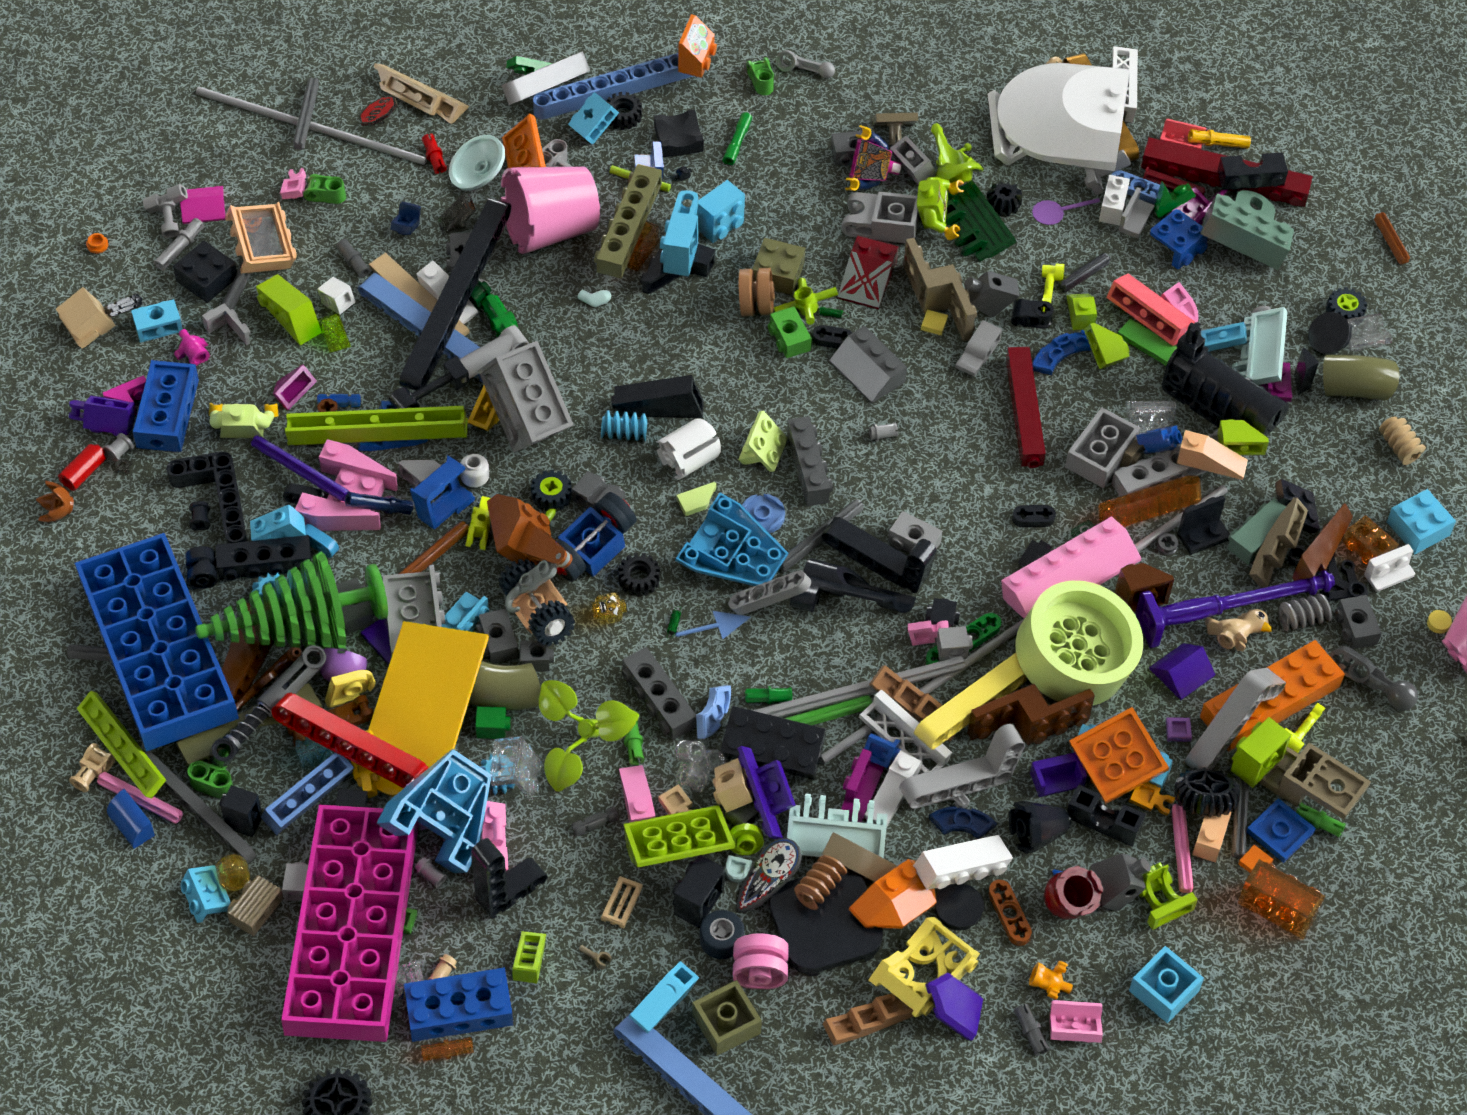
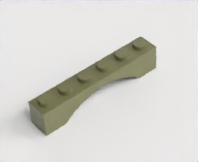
M310 683L305 684L296 694L322 708ZM254 706L238 714L239 719L178 741L179 754L187 769L195 761L212 764L209 752L214 742L230 734L231 730H235L238 727V722H243L246 714H250ZM268 716L263 721L264 724H260L257 728L280 723L273 717ZM218 748V749L216 750V751H217V754H218L219 750L224 749V748Z

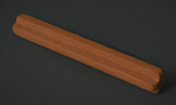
M464 521L459 522L398 574L418 573L425 570L468 533V524Z

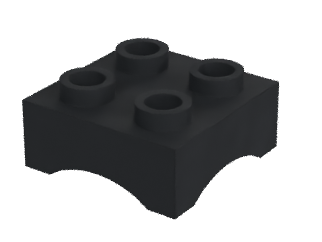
M695 109L673 116L654 115V128L658 142H661L663 157L704 151V139L699 129Z

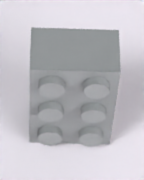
M1101 407L1068 451L1065 468L1104 488L1114 475V472L1120 467L1125 451L1137 439L1136 435L1139 434L1140 427Z

